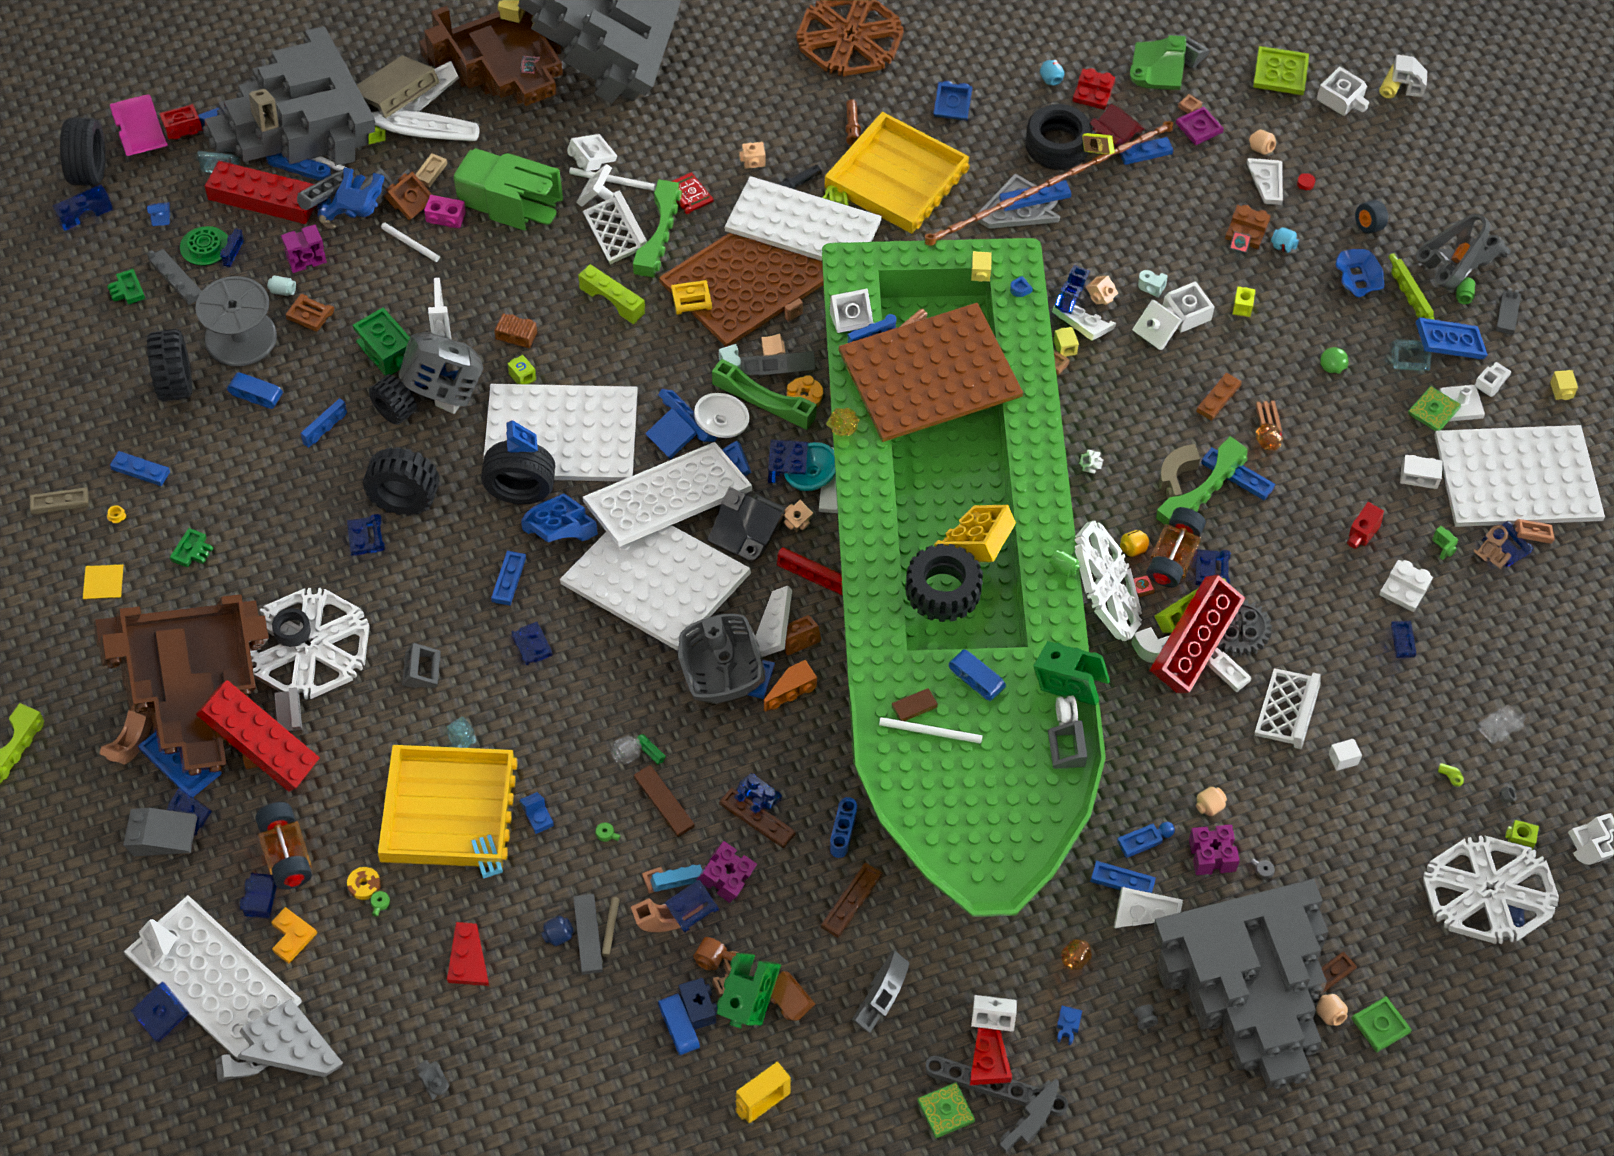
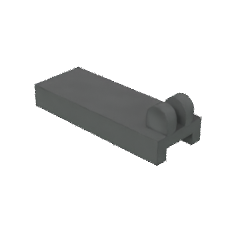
M1508 288L1507 291L1503 290L1496 331L1514 335L1521 294H1519V290L1515 289L1514 292H1511L1512 289Z

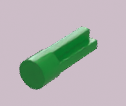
M644 734L636 738L635 743L657 764L664 762L666 756Z

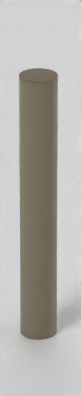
M617 897L611 898L601 953L603 957L610 956L620 900Z

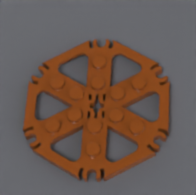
M877 0L816 1V7L812 5L809 8L807 7L796 34L797 43H799L800 51L827 72L829 69L830 74H832L833 70H838V76L843 71V76L878 71L881 68L884 69V62L891 64L904 30L903 26H901L900 18ZM850 5L851 9L845 20L831 7ZM872 10L886 19L864 23L868 12ZM812 20H818L828 28L826 30L806 32ZM891 37L893 38V43L890 50L885 51L873 42L872 39ZM835 46L832 57L827 62L813 53V50L816 48ZM854 49L870 61V64L867 66L854 68L848 66Z

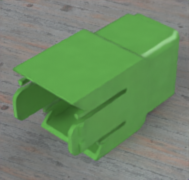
M476 148L469 150L454 174L457 197L465 202L466 207L487 213L493 221L524 231L526 230L525 223H528V219L546 225L550 224L556 216V210L545 205L555 207V202L563 200L559 169L512 154L499 156ZM520 197L527 198V199H530V200H533V201H536V202H539V203H542V204H545V205H541V204H538V203H535V202H532V201H529V200H526V199H522V198H520Z

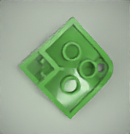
M1169 35L1168 38L1158 41L1136 42L1133 64L1130 70L1131 81L1145 88L1181 90L1186 36Z

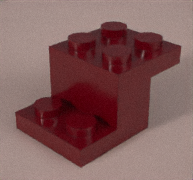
M1112 103L1099 119L1093 118L1090 122L1093 126L1092 130L1097 134L1112 136L1114 147L1129 142L1136 132L1141 134L1145 129L1120 107Z

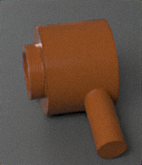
M704 937L693 955L697 965L705 970H716L722 959L731 961L736 956V954L727 951L722 943L711 937Z

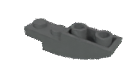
M814 351L741 357V369L746 375L814 370Z
M892 950L871 982L872 989L851 1019L865 1032L870 1033L881 1015L886 1016L904 982L909 962L895 950Z
M1057 1079L1053 1082L1048 1080L1040 1088L1042 1092L1037 1097L1032 1095L1025 1102L1024 1112L1029 1117L1023 1116L1015 1124L1017 1128L1012 1133L1007 1131L1000 1138L999 1148L1005 1154L1019 1140L1028 1145L1041 1130L1056 1098L1059 1084Z

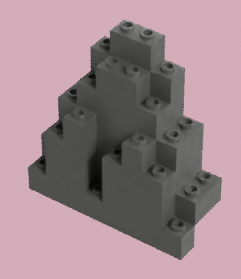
M519 0L518 7L533 15L531 29L564 47L563 54L565 56L563 62L595 79L594 86L596 90L594 94L612 104L620 94L634 101L640 94L646 96L653 88L681 0Z
M325 26L306 30L305 38H303L304 44L272 51L270 64L252 68L251 82L238 85L237 98L219 102L218 116L205 118L203 132L205 137L208 136L211 149L214 148L217 155L236 151L237 156H240L243 162L282 153L283 158H286L289 164L328 155L329 160H332L335 166L355 162V148L368 145V134L375 132V118ZM266 89L275 99L279 125L277 128L264 132L261 131L251 113L249 100L250 92Z
M1314 879L1157 918L1153 925L1161 948L1157 969L1165 990L1170 988L1175 990L1185 985L1201 1030L1207 1028L1213 1030L1222 1025L1238 1070L1245 1069L1250 1071L1259 1065L1267 1089L1272 1087L1279 1089L1286 1086L1287 1083L1294 1082L1298 1084L1306 1081L1311 1069L1305 1054L1311 1055L1316 1053L1322 1042L1313 1020L1316 1011L1313 1003L1320 1000L1319 998L1322 996L1327 983L1318 958L1327 938L1328 929L1320 912L1323 900Z

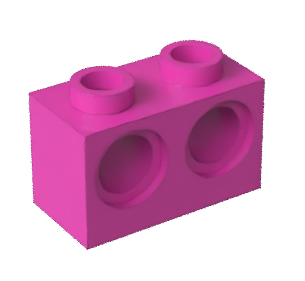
M430 195L424 210L426 222L460 228L466 214L465 202Z

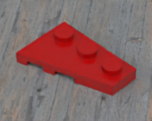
M456 922L447 976L448 983L489 986L477 924Z
M978 1027L969 1085L1010 1083L1012 1074L1000 1030Z

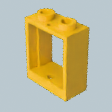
M778 1061L736 1091L735 1110L741 1119L745 1118L748 1123L754 1121L790 1094L791 1077Z

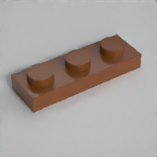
M1226 372L1197 407L1196 412L1212 421L1241 386L1242 381Z

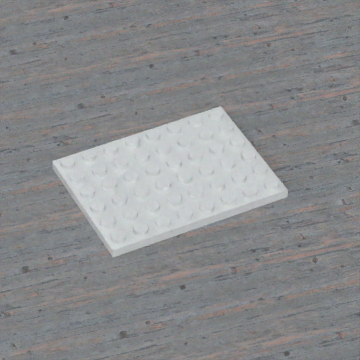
M490 384L484 455L494 444L507 440L506 423L513 420L537 434V445L545 448L552 455L556 465L554 480L622 481L632 477L638 389L637 387Z
M1581 425L1444 430L1435 432L1439 457L1443 461L1442 471L1455 527L1514 525L1517 519L1539 523L1604 520L1605 515Z
M670 525L621 547H618L606 531L561 577L560 582L565 587L678 651L680 633L689 625L701 619L711 617L751 574V570L742 563ZM696 628V629L692 630L691 632H689V633L687 634V636H688L690 633L694 632L695 630H697V629H699V628Z

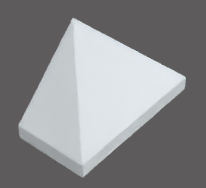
M149 920L139 931L152 966L156 967L168 954L177 937L154 920Z

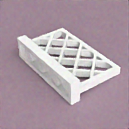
M620 190L614 193L615 197L583 211L609 264L636 253L637 249L647 243ZM615 205L613 212L606 210L608 206ZM594 212L599 213L597 219L590 218L589 215ZM603 214L610 216L608 222L601 220ZM614 217L622 218L620 224L612 223ZM599 224L606 226L604 231L596 230ZM610 227L617 228L615 234L607 233ZM621 229L628 231L626 237L619 235ZM605 237L613 238L610 244L603 243ZM617 239L624 241L621 247L614 245ZM628 242L635 243L636 245L631 249L625 248ZM612 249L619 251L617 255L610 257L609 254Z
M434 278L435 307H428L431 332L451 339L447 306H443L440 278Z
M1274 668L1255 730V736L1292 743L1294 748L1302 749L1320 688V674L1312 673V676ZM1282 676L1288 681L1279 685L1276 677ZM1301 680L1307 683L1306 686L1298 689L1295 682ZM1291 685L1295 691L1286 695L1283 688ZM1279 691L1283 697L1274 701L1271 694ZM1299 695L1301 702L1293 705L1290 698ZM1287 701L1290 707L1281 711L1278 704ZM1274 707L1278 713L1269 717L1266 711ZM1294 711L1297 717L1289 721L1285 715ZM1282 717L1285 724L1276 727L1273 720ZM1267 723H1270L1273 728L1268 732L1261 730V727ZM1289 727L1292 731L1291 737L1282 735L1280 731Z

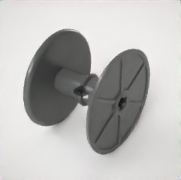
M230 276L212 282L199 294L196 301V314L199 321L207 328L204 340L206 350L216 361L228 366H246L262 360L273 349L277 339V331L272 320L266 315L269 308V297L261 284L247 277Z

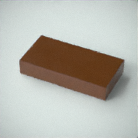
M929 688L892 703V708L899 721L909 720L938 707V703Z

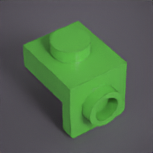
M1442 526L1437 528L1432 541L1443 549L1440 558L1443 560L1447 556L1451 557L1456 552L1458 539Z

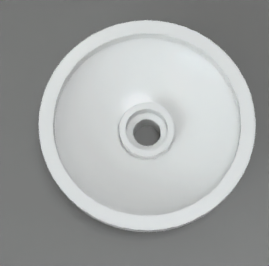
M711 393L699 399L694 409V417L699 427L716 437L731 438L740 435L745 431L749 423V412L746 406L739 399L728 394Z

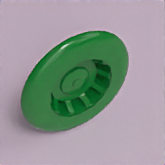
M211 226L198 227L183 237L180 243V252L184 259L192 264L210 265L220 261L227 254L230 241L227 234L219 228Z

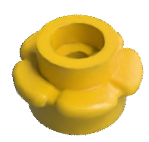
M117 505L112 506L108 509L107 519L112 521V523H120L126 517L125 510Z

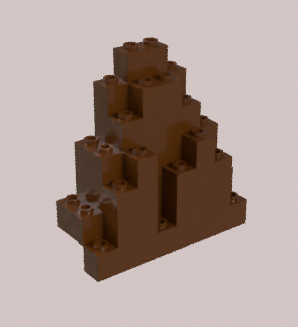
M447 6L431 11L433 27L424 30L425 39L419 41L420 52L429 66L434 65L437 68L451 61L459 76L457 81L461 87L467 86L470 89L480 85L485 95L491 93L492 96L499 95L500 98L512 95L517 104L523 102L525 106L556 94V84L553 78L563 75L562 62L557 56L561 54V45L531 29L533 24L531 21L532 14L525 11L520 23L501 19L500 12L498 11L452 29L450 10ZM524 61H535V62H536V63H534V64L531 63V62H529V63H526L525 66H524V69H525L526 71H532V70H534V73L521 72V71H522V66H523V62H524Z
M241 594L222 596L217 605L145 614H141L140 606L121 608L116 617L95 619L97 647L100 648L102 666H108L111 669L121 665L124 691H127L129 710H135V713L147 712L148 709V712H151L153 732H156L159 752H165V754L180 752L183 773L189 772V775L201 774L202 770H209L210 773L222 771L221 768L226 765L223 743H226V746L233 745L195 714L218 686L226 680L231 682L247 697L255 690L256 685L250 651L261 649V646H264L269 639L265 615L258 616L256 600L243 602Z

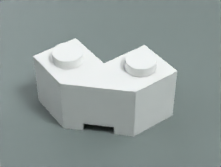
M1396 55L1392 81L1406 83V95L1423 97L1427 82V70L1414 57Z

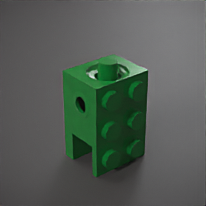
M384 307L353 324L354 331L361 337L356 340V343L385 376L401 369L410 337Z
M1047 641L1033 665L1041 691L1066 698L1074 696L1076 701L1094 706L1099 701L1094 680L1106 684L1110 682L1102 655L1083 651L1076 647H1068L1061 643Z
M736 953V956L732 958L730 963V974L724 982L725 990L723 996L720 997L717 1003V1014L731 1019L729 1025L741 1028L742 1024L762 1025L781 964L759 961L755 975L752 977L749 973L755 955Z

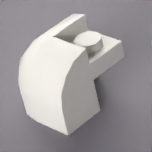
M1611 813L1596 817L1588 824L1568 831L1577 848V851L1573 854L1583 864L1590 865L1614 856V818Z

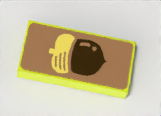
M1090 133L1082 135L1085 152L1114 153L1112 136Z

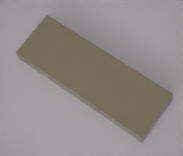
M87 487L30 495L31 514L89 507V491Z

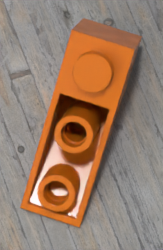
M806 660L789 667L764 699L765 712L770 709L774 710L787 701H793L804 693H810L817 687V676Z

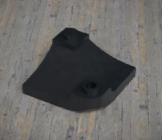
M729 486L707 541L744 559L755 561L765 552L784 514ZM754 547V551L749 553L748 549Z

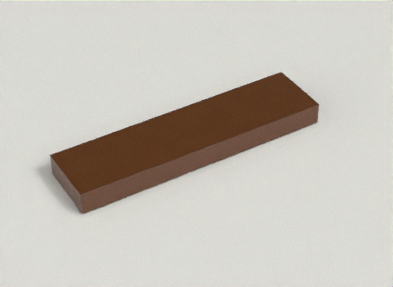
M651 765L634 774L636 782L677 837L695 827L694 822Z
M732 787L719 801V805L783 849L796 834L795 830Z
M864 863L821 924V928L839 938L882 877V872Z
M1344 951L1321 967L1327 981L1323 993L1357 968Z

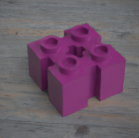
M316 225L302 228V232L299 233L293 231L281 235L286 259L292 273L305 270L306 266L311 264L314 267L327 263L322 238Z
M1232 825L1216 826L1214 831H1209L1208 827L1191 829L1189 844L1191 854L1195 853L1193 864L1196 875L1212 874L1213 869H1219L1220 873L1236 872L1240 860L1237 846L1232 847L1235 840Z
M723 841L716 848L709 859L710 862L703 868L696 880L709 889L712 886L719 889L716 894L730 903L737 897L745 884L744 881L750 877L757 864L745 855L739 858L735 855L737 850Z

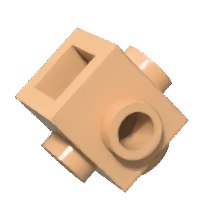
M763 142L742 144V151H739L740 162H744L745 169L765 167Z
M1109 276L1096 277L1086 286L1091 299L1096 305H1107L1118 294Z
M801 500L795 505L790 504L784 510V524L790 530L794 529L796 532L799 529L804 530L810 524L809 520L813 517V512Z

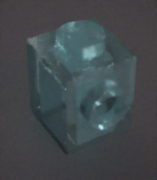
M463 716L446 726L448 738L456 748H467L476 742L474 729Z

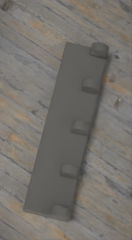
M164 249L156 253L149 251L147 256L151 265L188 305L197 301L202 291Z

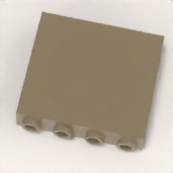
M402 55L357 84V87L365 102L377 107L382 117L387 118L439 84L440 81L434 68Z

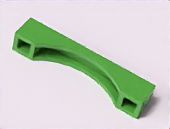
M658 179L654 192L655 204L661 216L660 224L653 237L645 245L637 249L633 262L634 274L655 278L656 271L660 270V258L664 257L665 254L664 244L668 243V231L673 227L674 219L672 217L677 213V201H680L682 191L679 190V183Z
M722 358L712 370L713 385L805 430H808L816 418L817 404L803 397H790L772 392L750 379L738 366Z
M1230 436L1218 448L1217 463L1210 477L1201 486L1189 493L1169 497L1157 509L1156 519L1172 530L1169 526V520L1176 508L1185 507L1197 512L1199 506L1210 499L1211 493L1214 490L1218 491L1223 485V481L1226 478H1231L1235 473V469L1247 461L1248 449Z

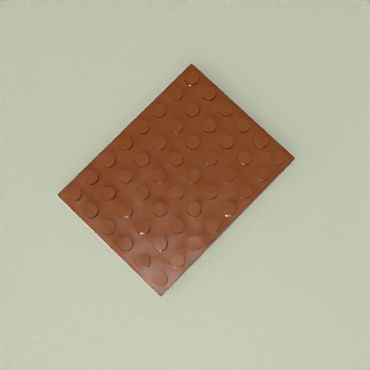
M728 233L659 277V282L672 294L671 285L707 280L712 310L701 309L690 312L725 347H728L783 312L786 305L798 298L803 299L823 286V269L821 260ZM703 299V300H696V301H689V302H682L681 304H682V305H685V304L705 302V299Z
M978 303L839 346L838 349L882 442L1023 397V391Z

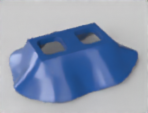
M1350 249L1339 253L1335 264L1337 269L1343 273L1342 284L1356 297H1362L1367 292L1384 288L1383 269L1372 252L1366 249ZM1360 268L1362 274L1353 275L1350 269ZM1364 281L1367 288L1358 289L1355 282Z

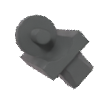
M424 1060L416 1067L419 1073L418 1076L432 1100L437 1095L445 1094L450 1086L436 1061L430 1064L427 1060Z

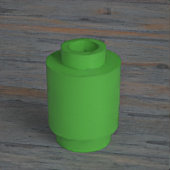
M1465 277L1456 289V298L1461 304H1469L1474 299L1475 281L1469 277Z
M1056 550L1049 561L1054 569L1067 577L1075 576L1080 569V565H1078L1079 560L1064 551Z

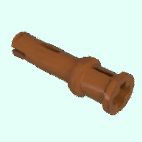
M848 100L846 102L848 119L846 142L852 146L856 142V138L860 137L861 126L858 124L857 102L855 100Z

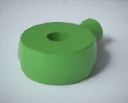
M601 823L597 826L595 834L600 841L607 842L611 839L619 841L620 835L615 833L611 824Z
M378 891L371 896L370 903L374 908L373 916L377 917L380 911L385 910L389 906L390 897L387 893Z

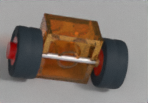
M1178 507L1173 511L1169 525L1165 524L1152 552L1150 564L1146 571L1147 576L1152 581L1164 587L1174 588L1179 584L1181 578H1186L1199 550L1201 537L1199 536L1206 524L1201 514L1185 507Z
M277 802L264 806L256 813V822L260 831L258 836L272 880L274 879L276 886L280 889L288 890L300 887L311 879L312 872L310 867L312 865L298 821L295 822L292 808L288 803Z

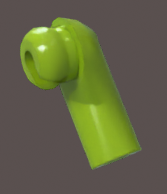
M1440 763L1438 773L1447 775L1454 786H1461L1464 778L1460 770Z

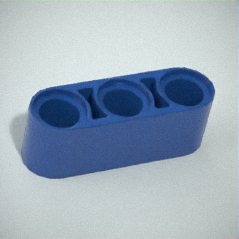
M240 372L235 374L227 386L228 392L233 396L269 409H273L283 395V391L278 386Z
M965 649L948 663L949 668L954 674L988 701H992L1006 688L1005 682L999 675Z
M851 797L843 798L840 801L830 839V852L836 858H842L847 854L857 816V802ZM849 808L852 811H845L844 809ZM840 826H846L848 828L841 829ZM835 844H843L844 846L837 847Z
M677 993L659 1000L658 1005L678 1054L683 1055L700 1048L698 1038L679 994Z

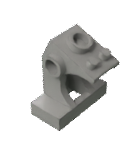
M230 1054L222 1055L215 1060L218 1082L254 1076L269 1066L256 1063V1066H254L251 1061L236 1062L231 1058Z

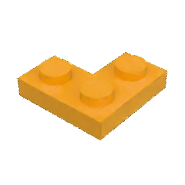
M285 907L271 922L272 926L285 935L272 950L289 964L314 938L317 931Z

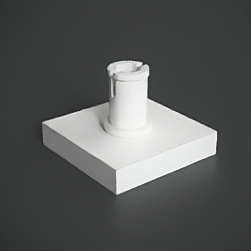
M604 165L589 178L576 202L581 207L597 194L604 200L611 199L614 196L613 192L603 186L612 169L609 165Z
M1151 300L1132 330L1159 350H1163L1182 320L1155 300Z
M1475 385L1440 388V392L1461 404V408L1449 421L1482 419L1485 413Z

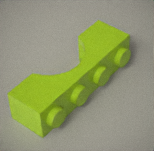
M591 264L578 275L579 288L592 297L596 294L606 297L616 307L619 315L630 323H636L645 314L644 299Z
M1198 588L1154 616L1162 633L1173 632Z
M19 703L9 717V721L14 729V735L11 741L0 749V784L8 777L13 765L20 760L21 754L25 748L30 746L33 737L42 729L44 724L43 717L39 711Z

